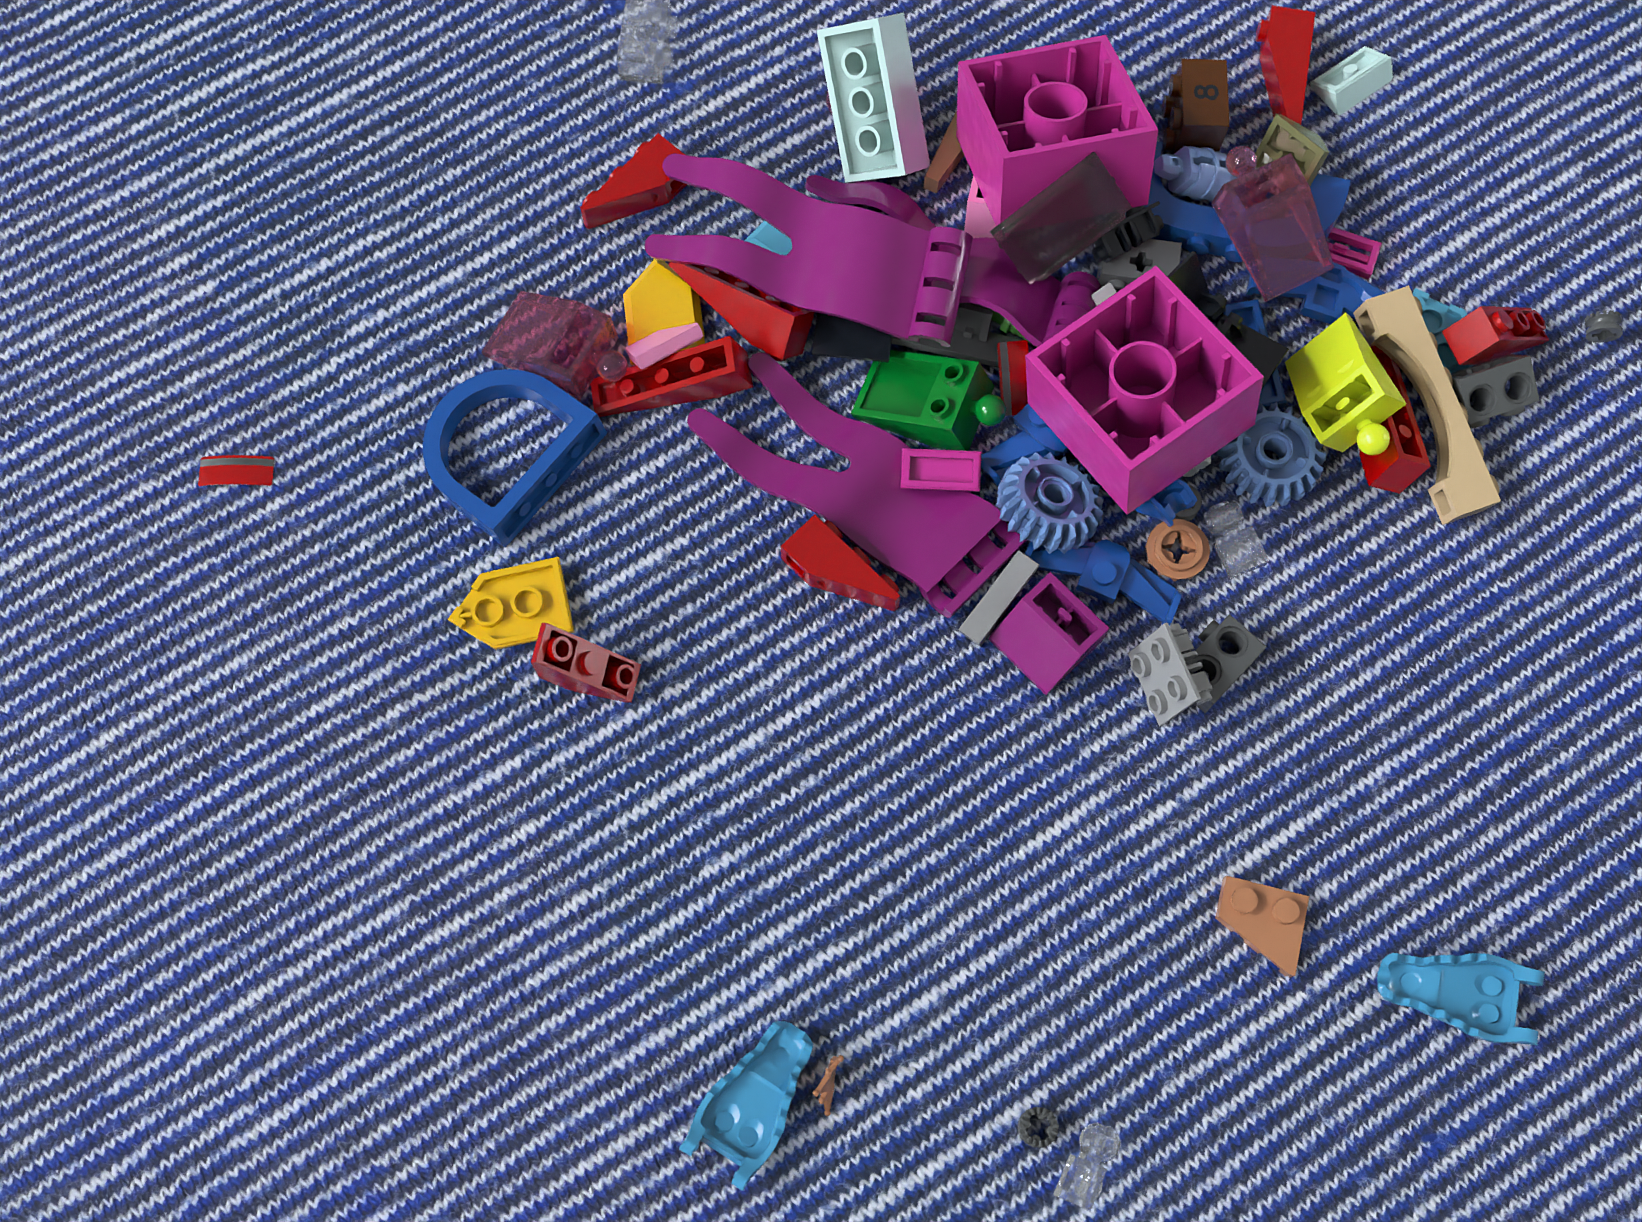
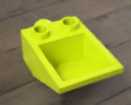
M1344 313L1286 360L1285 365L1301 413L1320 444L1344 452L1357 442L1358 448L1363 453L1378 455L1384 452L1390 443L1389 432L1381 423L1407 403L1350 315Z

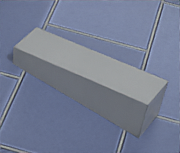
M1018 550L958 629L959 632L981 647L1039 568V564Z

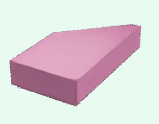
M693 323L658 330L625 349L630 360L640 369H645L702 339L704 335L699 324Z

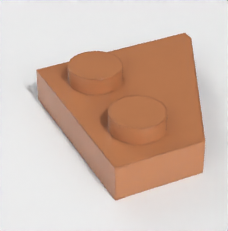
M1226 875L1222 880L1215 919L1231 932H1236L1240 935L1244 943L1256 953L1263 954L1280 968L1279 972L1284 976L1294 977L1296 975L1309 896Z

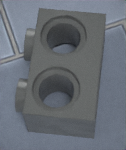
M1508 354L1451 373L1453 379L1452 387L1458 401L1467 410L1470 428L1487 425L1490 423V417L1499 414L1501 416L1520 414L1525 411L1526 405L1540 401L1531 356ZM1509 380V381H1510V389H1509L1508 393L1506 394V392H1505V386H1506L1507 381ZM1473 391H1474V393H1475V401H1474L1473 405L1471 406V405H1470V396H1471V394H1472Z
M1230 614L1221 624L1213 620L1202 631L1198 638L1203 643L1195 650L1198 656L1186 662V665L1201 662L1203 665L1201 669L1205 670L1209 675V683L1213 688L1210 691L1212 699L1199 705L1196 702L1194 703L1204 713L1219 700L1267 647ZM1226 640L1232 643L1236 654L1230 655L1223 652L1219 646V641Z

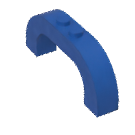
M1157 141L1154 162L1161 155L1163 142ZM1153 165L1149 201L1145 207L1157 201L1160 202V205L1151 210L1154 216L1159 215L1161 217L1164 228L1160 230L1158 236L1153 238L1182 243L1181 248L1187 249L1189 252L1195 251L1198 255L1208 253L1222 256L1231 262L1247 261L1255 263L1258 256L1298 259L1305 256L1312 249L1317 248L1329 236L1345 205L1350 180L1317 173L1298 211L1283 218L1268 219L1179 200L1165 189L1160 177L1155 173Z

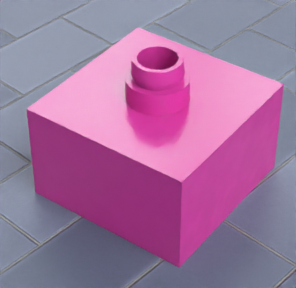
M1106 35L958 62L956 137L999 233L1148 205L1158 128Z
M1157 266L1151 268L1025 355L1028 404L1127 515L1255 425L1264 376Z

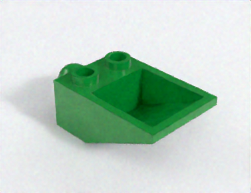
M890 350L889 362H872L851 415L858 420L934 448L969 451L979 424L995 426L1002 422L1006 415V405L999 396L992 394L995 386L977 361Z

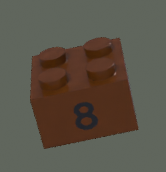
M1181 59L1177 73L1171 74L1169 95H1164L1162 102V118H1168V128L1164 129L1163 150H1168L1169 154L1174 155L1184 146L1212 148L1216 152L1220 151L1230 126L1227 60Z

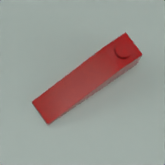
M1272 5L1267 19H1260L1255 41L1261 42L1259 59L1273 119L1276 114H1281L1301 125L1316 12Z
M669 262V266L751 345L765 351L764 353L769 354L775 361H786L787 358L803 354L814 312L777 300L748 283L717 269L701 265Z
M726 336L673 353L645 369H640L635 365L590 379L594 412L599 417L714 399L752 388L753 381L748 367V352L731 336Z
M1372 346L1370 348L1407 404L1381 423L1390 435V443L1387 449L1378 455H1367L1359 449V455L1369 486L1400 494L1431 465L1399 367L1382 350Z

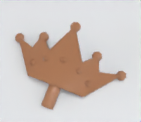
M842 1055L839 1057L834 1056L830 1060L824 1077L813 1092L815 1097L821 1093L818 1101L820 1104L824 1103L825 1116L831 1114L835 1074L838 1064L844 1060Z

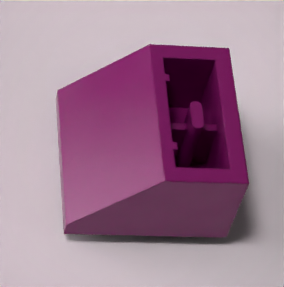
M1049 572L1019 601L988 640L1047 695L1103 641L1109 627L1059 579Z

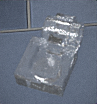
M1224 501L1211 506L1209 512L1204 513V520L1209 532L1212 535L1217 533L1221 536L1224 535V537L1216 539L1213 545L1229 579L1267 565L1269 559L1253 525L1242 530L1238 527V525L1244 523V518L1236 502L1229 503Z
M1092 1123L1082 1130L1079 1138L1081 1146L1079 1156L1069 1155L1053 1194L1070 1204L1090 1212L1095 1200L1101 1193L1102 1182L1107 1172V1169L1099 1164L1101 1161L1107 1162L1115 1158L1121 1149V1140L1116 1130L1101 1123Z

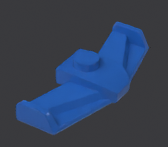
M1258 256L1251 271L1245 294L1252 295L1255 293L1303 298L1299 311L1300 315L1332 324L1341 317L1342 311L1355 318L1353 313L1365 300L1385 294L1386 292L1348 271L1345 266L1327 260L1318 262Z
M1029 404L1013 417L1014 424L1022 431L981 455V472L997 487L1007 469L1020 460L1022 456L1029 458L1036 452L1043 458L1051 452L1053 457L1063 455L1069 450Z
M1107 539L1097 543L1085 541L1078 549L1071 548L1065 554L1058 548L1049 554L1045 546L1042 545L1034 550L1033 542L1030 541L1025 552L1026 556L1039 564L1037 570L1081 576L1076 590L1110 604L1114 603L1119 592L1161 621L1162 625L1168 623L1170 626L1182 597L1181 591L1130 557L1126 547Z

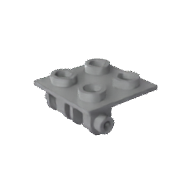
M1164 623L1128 652L1132 671L1141 683L1147 697L1148 708L1154 714L1159 727L1166 724L1195 702L1199 705L1212 699L1210 691L1213 688L1205 671L1191 675V673L1203 667L1202 663L1186 665V662L1196 658L1198 654L1196 651L1190 652L1194 649L1187 629H1182L1179 623L1170 626L1168 623Z

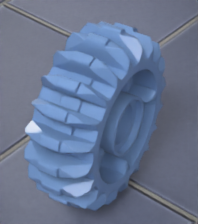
M1276 402L1271 404L1267 411L1260 403L1258 405L1255 425L1217 451V456L1223 458L1219 464V471L1230 472L1225 479L1226 484L1236 482L1239 485L1236 490L1237 496L1242 495L1245 491L1250 493V504L1255 503L1259 497L1263 498L1266 508L1272 506L1275 499L1282 507L1287 505L1291 498L1299 501L1305 495V491H1312L1316 485V479H1319L1323 474L1324 468L1321 465L1326 460V453L1319 451L1323 445L1320 444L1317 438L1313 437L1315 434L1310 426L1307 427L1304 424L1306 419L1303 415L1299 416V418L1292 416V406L1287 407L1285 412H1280ZM1264 450L1275 452L1279 460L1268 458Z
M1036 452L1029 458L1022 456L1020 460L1007 469L998 485L996 506L1001 509L999 519L1009 521L1008 532L1017 531L1020 534V542L1026 539L1033 542L1034 550L1042 545L1045 546L1049 554L1057 548L1065 554L1071 548L1078 549L1096 532L1104 513L1101 510L1104 499L1098 496L1100 486L1090 484L1091 474H1082L1079 471L1080 464L1074 467L1067 464L1066 457L1055 460L1051 452L1043 458Z

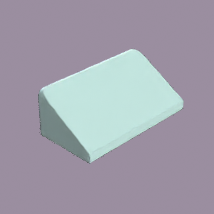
M1364 46L1310 82V86L1334 113L1342 115L1391 82L1393 79L1391 57Z

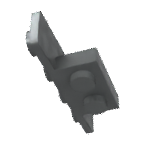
M959 303L950 347L941 346L939 342L926 338H920L919 342L892 336L891 343L962 360L977 361L980 364L999 368L997 343L1020 341L1023 339L989 332L993 314L992 309L979 304ZM929 315L924 317V322L945 326V320Z

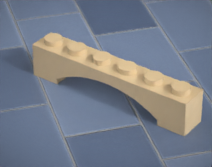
M1408 285L1365 300L1353 314L1369 346H1376L1400 367L1413 384L1425 406L1434 433L1437 453L1435 485L1427 490L1442 525L1485 511L1501 502L1498 495L1499 486L1495 477L1489 474L1483 460L1484 452L1481 443L1474 438L1468 424L1467 410L1458 401L1454 392L1452 375L1443 366L1439 357L1436 338L1432 332L1428 331L1424 322L1421 303L1417 297L1413 296Z

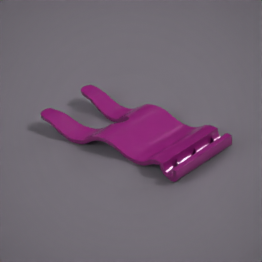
M670 154L664 159L663 171L669 178L700 189L716 192L743 205L790 238L792 249L787 255H780L747 241L727 236L652 234L646 239L644 244L645 251L651 258L717 269L748 283L777 300L800 309L851 320L904 340L919 342L920 338H926L939 342L941 346H951L973 237L969 233L951 227H934L931 231L868 209L820 201L790 188L754 167L729 159L695 157L682 154ZM939 246L955 247L960 250V254L958 256L948 252L939 251ZM932 280L950 283L953 286L952 291L931 287ZM929 315L945 320V326L924 322V317Z
M811 175L806 179V190L828 201L839 204L870 205L912 226L928 231L936 227L907 194L891 185L874 181L842 183L819 175ZM973 238L960 303L979 304L994 310L1010 321L1025 339L1038 347L1095 308L1097 305L1092 298V294L1101 288V284L1092 274L1082 271L1072 272L1060 282L1047 273L1032 255L1019 246L997 238ZM939 246V251L948 252L958 256L960 254V250L955 247ZM932 280L931 287L952 291L953 286L950 283Z
M758 352L750 357L748 361L750 372L767 389L802 431L820 445L846 457L850 461V466L847 470L836 472L781 458L753 443L735 428L705 409H695L688 415L689 429L739 476L768 494L799 504L815 512L825 520L832 522L847 539L871 558L917 585L925 600L944 617L951 618L1028 541L1026 539L1020 542L1019 533L1015 531L1008 532L1007 523L999 519L1000 510L992 503L968 491L900 489L902 448H911L892 434L878 427L847 418L827 408L809 394L789 372L767 353ZM990 530L1006 545L1003 549H1000L991 541L988 536ZM965 555L981 570L978 574L971 571L964 563L963 557ZM940 580L956 594L953 599H950L941 591L937 584Z

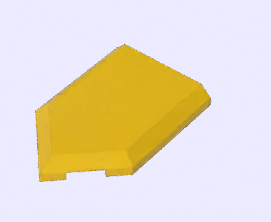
M654 259L623 294L628 346L658 330L693 323L699 324L704 335L699 294L666 262ZM704 336L702 337V339L688 345L687 347L679 351L704 344Z
M554 557L480 573L471 586V591L448 618V621L495 650L537 641L541 623H548L569 633H574L560 558Z

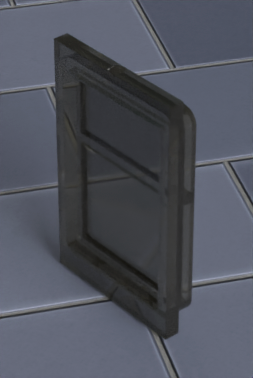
M1092 152L992 229L990 233L998 242L999 248L1003 249L1015 264L1017 271L1031 284L1035 280L1043 281L1122 222L1126 217V211L1132 208V206L1117 186L1115 178L1111 177L1097 154Z

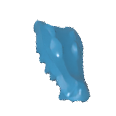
M1391 953L1381 961L1377 974L1378 992L1383 999L1397 1005L1417 1009L1477 1039L1492 1043L1538 1044V1031L1530 1028L1515 1027L1519 985L1543 986L1545 971L1527 968L1507 959L1484 953H1471L1461 956L1435 955L1424 958Z
M773 1022L757 1046L747 1053L727 1075L717 1081L708 1091L696 1111L690 1129L679 1150L691 1157L702 1141L740 1166L739 1170L734 1173L731 1184L743 1191L750 1179L769 1159L783 1134L787 1113L796 1092L798 1078L813 1050V1043L810 1037L789 1022Z

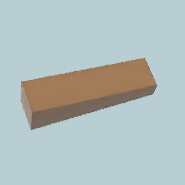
M957 110L924 178L923 188L934 193L940 190L964 156L956 137Z

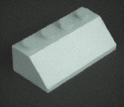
M904 13L817 30L845 183L903 176L928 168L930 162Z

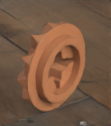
M1173 519L1174 525L1171 527L1161 522L1151 531L1145 545L1148 563L1152 564L1157 570L1158 576L1164 575L1171 578L1173 582L1187 578L1190 580L1201 572L1208 562L1210 555L1208 539L1198 526L1189 521ZM1177 537H1179L1178 543H1180L1181 550L1187 551L1189 554H1182L1178 563H1175L1173 553L1165 548H1171Z

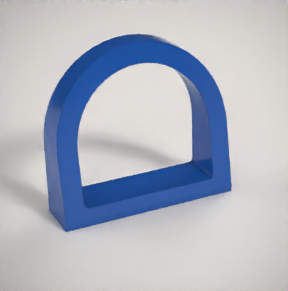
M494 370L467 379L452 389L440 401L431 414L424 432L423 458L430 478L447 501L506 548L604 438L607 431L596 412L546 378L523 370ZM501 398H521L536 402L551 411L568 426L495 507H491L453 478L448 459L452 435L458 424L469 412L486 402Z

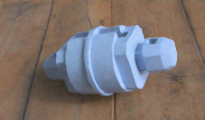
M1184 146L1174 155H1161L1154 162L1155 173L1161 178L1168 180L1170 191L1188 196L1193 200L1200 201L1203 199L1218 202L1229 193L1237 194L1242 192L1249 184L1247 174L1235 168L1233 157L1225 153L1216 152L1212 148Z

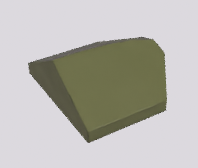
M1276 114L1252 161L1256 167H1259L1269 189L1283 201L1304 198L1328 156L1329 150L1320 135L1281 114Z

